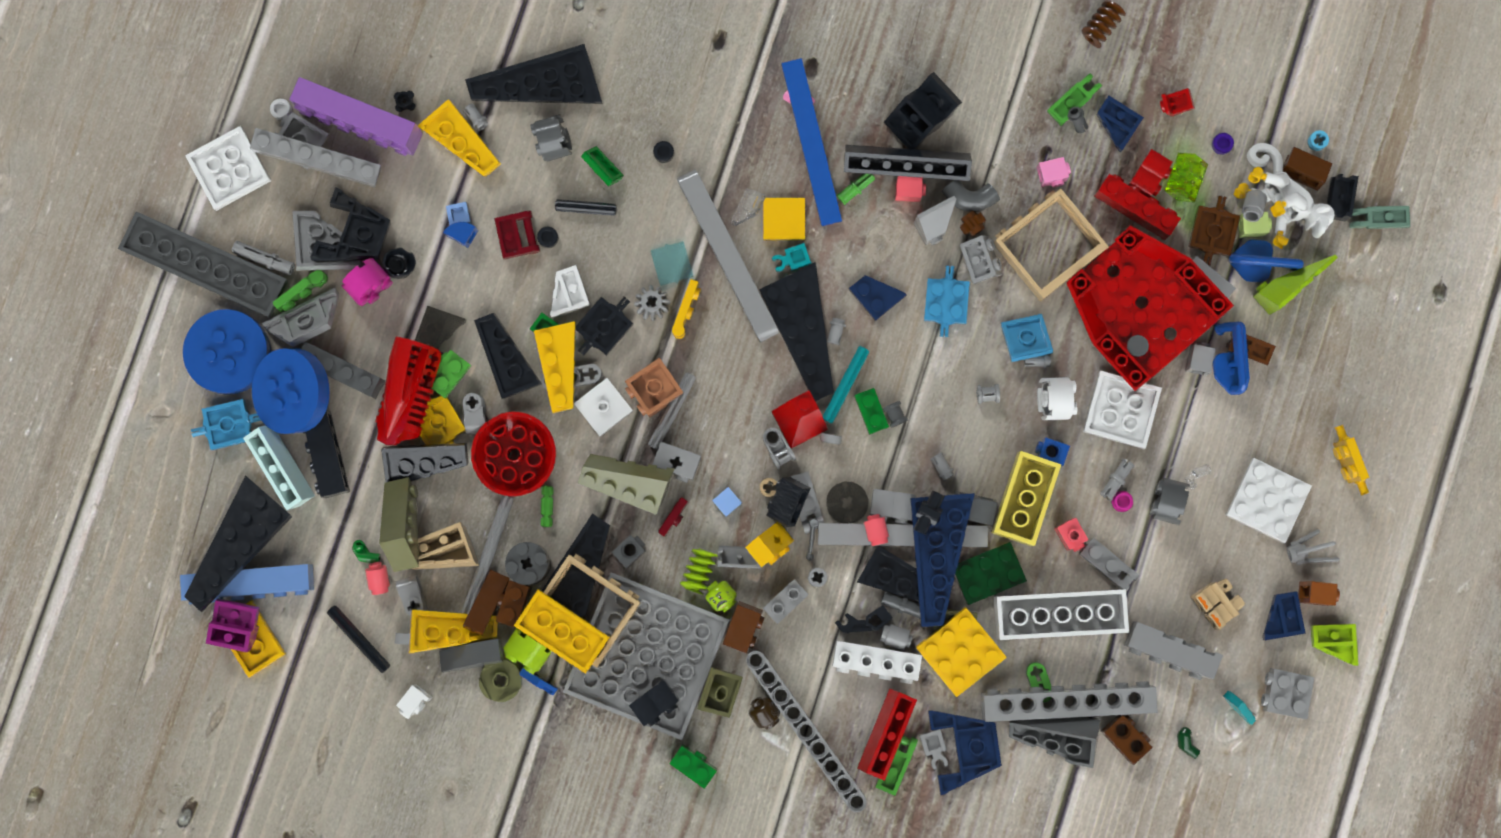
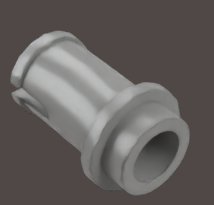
M469 104L465 107L463 113L473 123L474 129L481 131L487 127L486 116H482L474 104Z
M833 318L830 321L831 328L827 343L840 345L843 327H846L844 324L845 320Z
M1051 354L1024 359V366L1043 367L1046 369V367L1051 366Z
M942 453L930 459L939 473V479L942 478L945 481L954 476L952 472L954 469L949 467Z

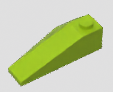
M1333 255L1278 277L1269 283L1264 281L1256 288L1258 292L1253 297L1271 315L1291 301L1305 286L1314 280V277L1322 273L1338 257Z

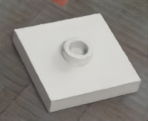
M608 378L604 379L574 403L600 437L633 412Z

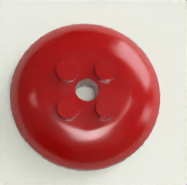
M523 412L501 413L485 422L475 435L471 448L472 466L480 481L493 492L512 497L527 495L540 488L550 477L556 462L555 441L549 429L534 416ZM513 449H518L520 452V456L516 460H511L509 456Z

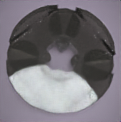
M844 481L831 488L826 498V507L829 515L835 521L851 524L859 521L866 514L869 499L865 490L860 485ZM850 497L853 506L851 508L849 506L846 509L843 508L844 503L841 500Z

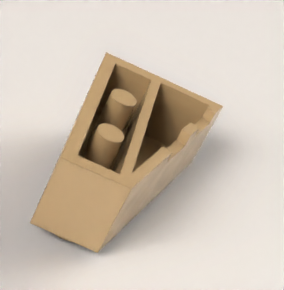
M461 522L418 538L419 567L412 568L413 570L479 566L467 529Z

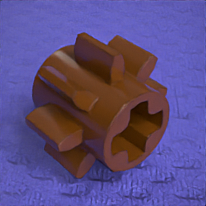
M971 211L961 218L963 224L960 225V229L965 235L970 233L974 237L985 229L983 224L986 219L981 212L976 215L974 211Z

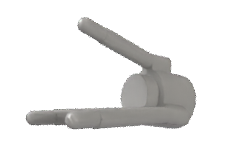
M1317 529L1297 541L1290 542V546L1286 549L1290 562H1296L1297 565L1337 562L1340 560L1338 557L1305 558L1309 556L1308 553L1334 546L1336 542L1332 541L1306 548L1305 544L1301 545L1303 542L1319 534L1320 530Z

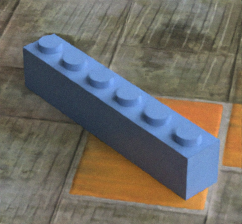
M313 564L244 569L211 603H214L217 599L223 600L225 597H231V601L244 600V596L252 595V599L266 598L265 594L272 593L274 597H285L287 592H295V595H308V590H314ZM195 574L180 575L181 601H188L184 596Z

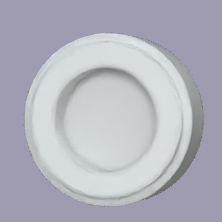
M276 99L270 105V112L274 118L282 121L286 114L288 116L291 114L292 106L285 99Z

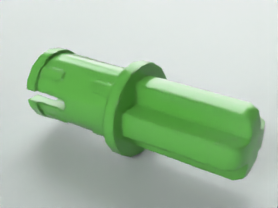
M863 173L855 181H850V185L836 195L837 198L845 206L857 194H862L861 191L875 180L874 175Z

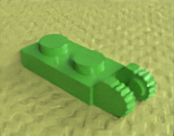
M1091 73L1080 83L1077 82L1047 110L1060 126L1069 120L1068 112L1071 108H1082L1102 87L1100 83L1095 84L1089 92L1084 88L1093 78Z
M322 270L312 272L273 301V305L280 312L292 309L296 305L295 302L300 298L308 297L314 287L321 288L326 284L328 280L327 275Z

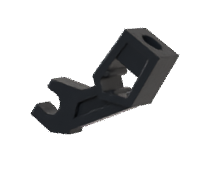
M881 605L868 614L865 620H857L847 613L845 614V617L848 619L846 625H842L839 620L835 624L840 631L847 634L851 632L878 631L893 617L884 605ZM875 614L882 621L876 627L869 623V618L871 619Z

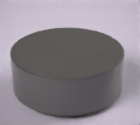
M1135 335L1129 339L1127 349L1131 355L1141 357L1147 353L1149 343L1145 337Z

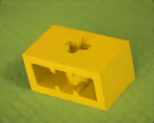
M776 522L745 548L756 562L763 567L766 563L772 565L791 550L788 546L794 542V539L780 523Z

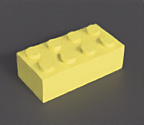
M1019 451L1016 455L991 533L1031 547L1035 546L1061 464Z

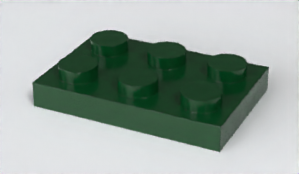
M1011 542L958 563L955 573L967 605L1027 582Z

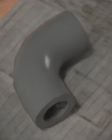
M954 180L942 190L947 199L955 196L956 202L954 206L967 212L982 211L1000 200L997 191L989 183L977 191H970L959 180Z

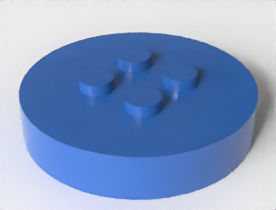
M229 309L216 310L199 318L189 329L183 344V361L191 378L201 387L225 395L242 393L252 388L254 373L259 363L266 355L271 353L270 341L264 328L250 316Z
M278 349L266 355L259 363L252 381V400L261 421L269 429L281 434L307 432L321 421L327 410L330 397L329 380L321 362L313 354L302 349Z

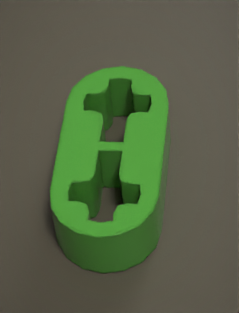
M1037 662L1029 664L1026 668V676L1030 687H1039V684H1042L1044 689L1051 690V683L1045 667ZM1034 666L1042 671L1039 673L1040 681H1037L1036 676L1030 674ZM1051 697L1044 698L1043 702H1048L1051 700Z

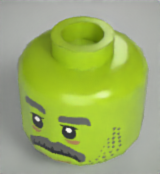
M715 580L706 588L709 592L706 594L705 599L717 612L721 610L726 612L737 602L735 600L737 593L727 581L718 583Z

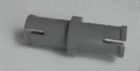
M885 591L881 600L882 605L896 609L898 613L902 614L904 612L920 619L918 604L908 601L906 597L900 598Z

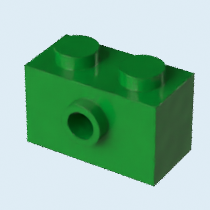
M682 744L669 763L704 789L718 770L706 761L707 757L698 750L693 752L684 744Z

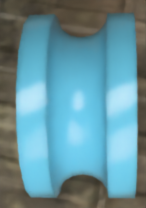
M1319 130L1311 134L1307 141L1309 148L1314 151L1324 149L1329 143L1327 133ZM1316 136H1319L1318 139L1322 138L1323 140L1320 146L1314 142L1317 138Z

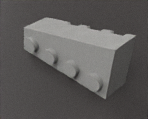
M1139 622L1132 623L1124 646L1129 647V652L1138 656H1141L1142 653L1150 656L1149 660L1161 664L1162 661L1169 663V668L1181 672L1182 669L1189 671V676L1201 680L1202 677L1214 679L1223 657L1222 654L1208 652L1204 647L1192 643L1188 644L1181 638L1172 635L1168 636L1165 632Z

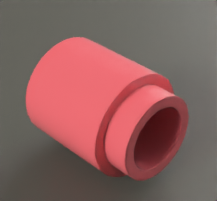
M879 514L867 516L868 521L864 522L868 542H871V546L888 543L887 537H889L885 517L880 518Z
M381 562L369 564V568L365 569L368 589L371 590L372 595L387 593L390 583L386 565H382Z

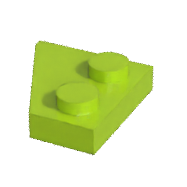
M1356 624L1311 625L1313 648L1348 664L1358 666Z

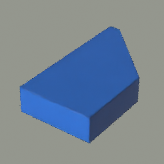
M524 668L519 673L520 676L536 687L545 690L550 695H554L558 688L536 673L533 675Z

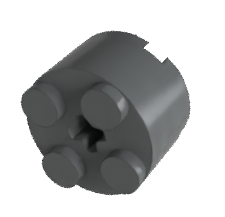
M560 114L535 121V123L530 125L531 131L538 141L535 144L536 151L547 162L572 155L570 151L572 150L570 136L567 128L561 125L564 120Z
M1168 478L1157 482L1155 494L1158 495L1157 501L1152 502L1149 513L1153 515V519L1180 525L1181 520H1178V518L1184 514L1189 496V491H1185V489L1190 488V484Z
M522 542L512 547L505 560V570L509 577L522 585H534L543 581L551 567L547 551L542 546L531 542ZM531 559L532 567L525 569L524 560Z

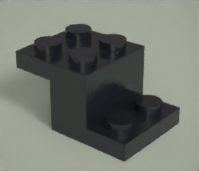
M933 72L919 88L903 98L884 123L908 149H917L927 136L938 130L946 122L962 101Z

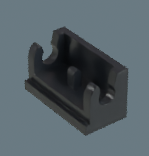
M1338 174L1335 177H1331L1327 204L1334 210L1335 216L1333 220L1345 222L1352 217L1359 176L1343 177V174Z

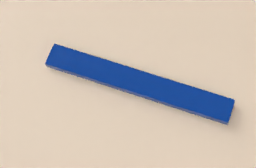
M802 58L781 63L821 227L842 222Z

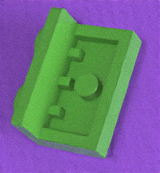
M450 349L449 352H445L441 356L432 389L446 399L472 365Z

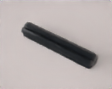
M557 199L555 202V210L560 212L615 216L617 212L616 204L561 199Z

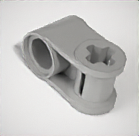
M469 393L463 399L464 426L467 435L476 434L482 425L488 422L484 399L478 394ZM473 398L478 401V404H475V408L469 405Z
M776 428L767 429L763 434V442L776 468L780 469L781 465L790 460L795 461L796 457L781 432ZM769 432H775L778 435L776 443L771 444L767 441L766 435ZM784 454H787L786 456H784V457L778 459V457H780V456H782V455H784Z
M417 575L396 582L398 594L402 600L405 612L409 616H411L414 603L420 604L417 610L427 611V604Z

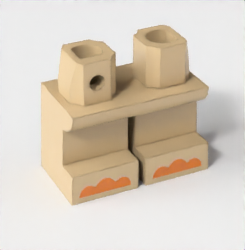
M1228 579L1220 580L1217 583H1210L1190 596L1200 611L1205 612L1203 615L1214 630H1220L1228 621L1238 616V611L1245 605V602L1239 595H1235L1230 600L1225 595V593L1233 588Z

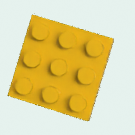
M967 607L963 608L916 646V649L956 697L1007 658Z

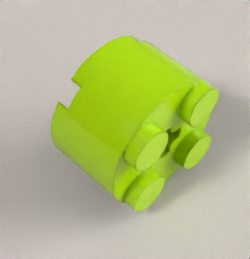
M518 628L515 629L503 647L507 659L513 663L521 662L524 666L523 668L533 675L536 671L539 672L552 652Z

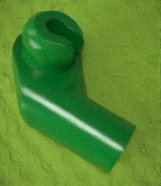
M356 540L353 543L352 550L360 562H380L381 554L369 552L362 540Z

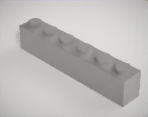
M255 128L250 149L253 152L371 187H376L381 169L379 164Z

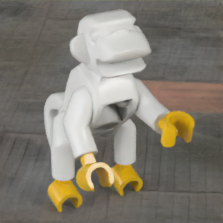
M1267 143L1253 145L1247 152V160L1256 168L1250 172L1248 180L1252 183H1259L1262 179L1266 184L1265 188L1260 191L1267 195V202L1272 200L1274 203L1270 210L1273 217H1276L1275 233L1277 235L1274 237L1272 244L1283 249V246H1286L1289 241L1287 237L1283 236L1286 233V225L1292 221L1305 219V230L1307 231L1311 228L1313 237L1320 238L1333 222L1335 216L1333 208L1328 204H1314L1310 193L1290 179L1286 172H1283V159L1275 147ZM1258 152L1267 153L1264 154L1261 158H1258L1256 155V153ZM1271 157L1273 161V174L1269 172L1263 173L1264 171L1261 167H1264ZM1241 183L1235 189L1233 195L1238 199H1243L1247 192L1258 189H1249L1246 183Z

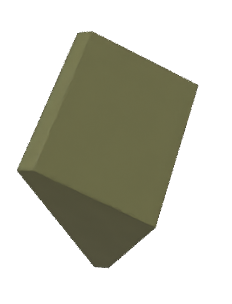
M711 667L697 709L730 718L743 677Z

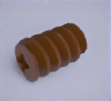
M1104 1L1102 7H1099L1097 13L1091 17L1092 20H1089L1087 26L1083 27L1082 34L1084 38L1094 47L1101 48L1102 45L1099 40L1105 42L1107 39L1104 34L1110 36L1112 32L1109 28L1116 29L1117 27L1114 21L1120 23L1122 19L1119 15L1126 16L1123 8L1112 1Z

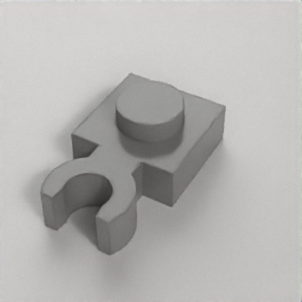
M938 729L919 735L925 756L932 755V768L934 770L937 769L935 763L939 759L943 761L945 767L948 766L947 759L941 754L942 751L947 750L941 730Z

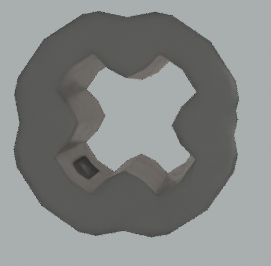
M900 401L883 408V411L887 412L891 421V428L908 421V418L904 417L900 408Z

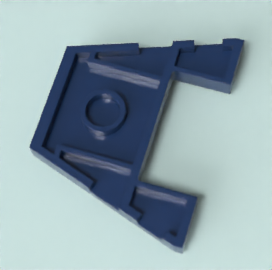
M928 710L931 730L953 727L959 772L937 775L940 795H945L949 791L957 787L959 788L965 783L1002 766L995 722H985L981 719Z

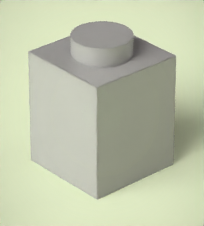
M1197 342V344L1192 345L1189 350L1186 372L1205 376L1210 374L1216 348H1211L1210 344L1204 342Z

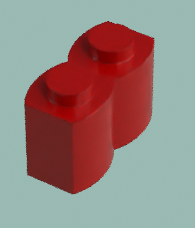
M1151 149L1130 181L1129 186H1136L1148 198L1152 195L1156 197L1162 188L1160 185L1163 178L1167 180L1173 171L1170 167L1173 161Z

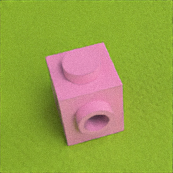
M1064 157L1040 162L1036 167L1041 187L1052 185V188L1062 186L1071 174L1069 163H1065Z

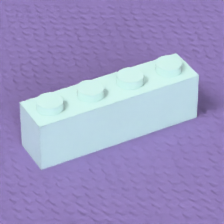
M261 426L243 438L286 510L300 507L315 496L277 432L269 429L267 426Z

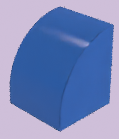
M456 222L448 226L443 233L450 239L469 248L478 233V229L467 222Z

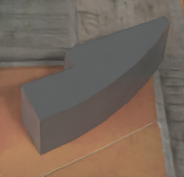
M499 639L481 641L439 651L442 673L504 662L502 642Z

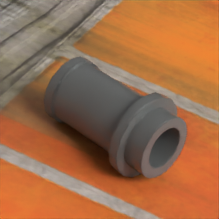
M1079 107L1071 108L1068 112V119L1072 121L1075 131L1077 133L1086 132L1085 129L1088 130L1089 126L1084 118L1083 109Z

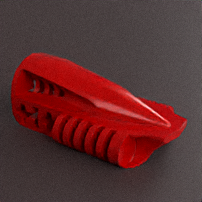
M395 337L388 361L385 391L382 396L384 399L380 403L382 407L378 409L380 414L375 419L378 428L377 440L385 445L396 446L404 440L415 439L421 435V424L425 422L423 417L427 415L425 410L429 409L427 404L432 399L430 394L433 395L434 393L432 387L441 361V352L437 348L414 340Z

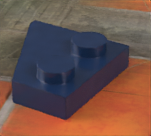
M1109 95L1096 114L1119 152H1122L1144 118Z
M866 275L849 288V291L874 321L878 320L907 296L905 292Z
M1293 591L1274 595L1262 637L1263 640L1306 634L1298 592Z

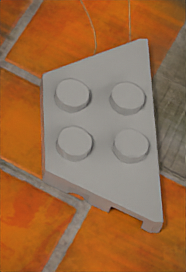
M333 288L262 323L266 331L294 347L331 329L339 293L336 288Z

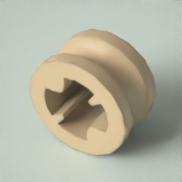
M766 478L760 484V491L766 497H773L776 490H771L770 494L765 492L766 489L763 490V486L767 485L768 482L774 483L772 486H776L777 481L772 478Z

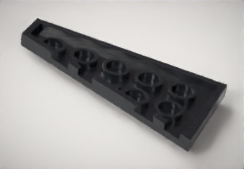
M585 44L465 79L472 101L603 104Z
M246 475L184 596L201 612L292 518L284 508Z

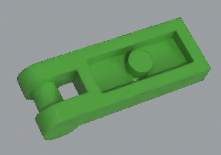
M903 734L900 744L907 746V750L903 752L897 749L885 781L878 778L875 785L876 788L896 796L918 739L914 737L910 739Z

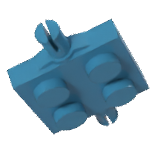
M946 266L945 278H928L924 321L941 324L940 337H943L944 329L945 337H949V325L966 324L970 282L953 279L954 266H951L950 274L949 266Z
M240 399L201 409L204 419L203 426L191 429V435L193 438L205 435L209 441L210 450H217L245 443L243 438L252 432V423L261 421L257 413L250 415L247 411L245 400Z

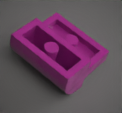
M222 599L215 600L213 617L208 626L205 644L249 652L258 633L259 626H257L260 607Z

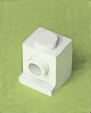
M414 684L396 706L400 708L399 713L409 719L415 713L418 715L426 705L423 702L430 701L433 697L417 684Z

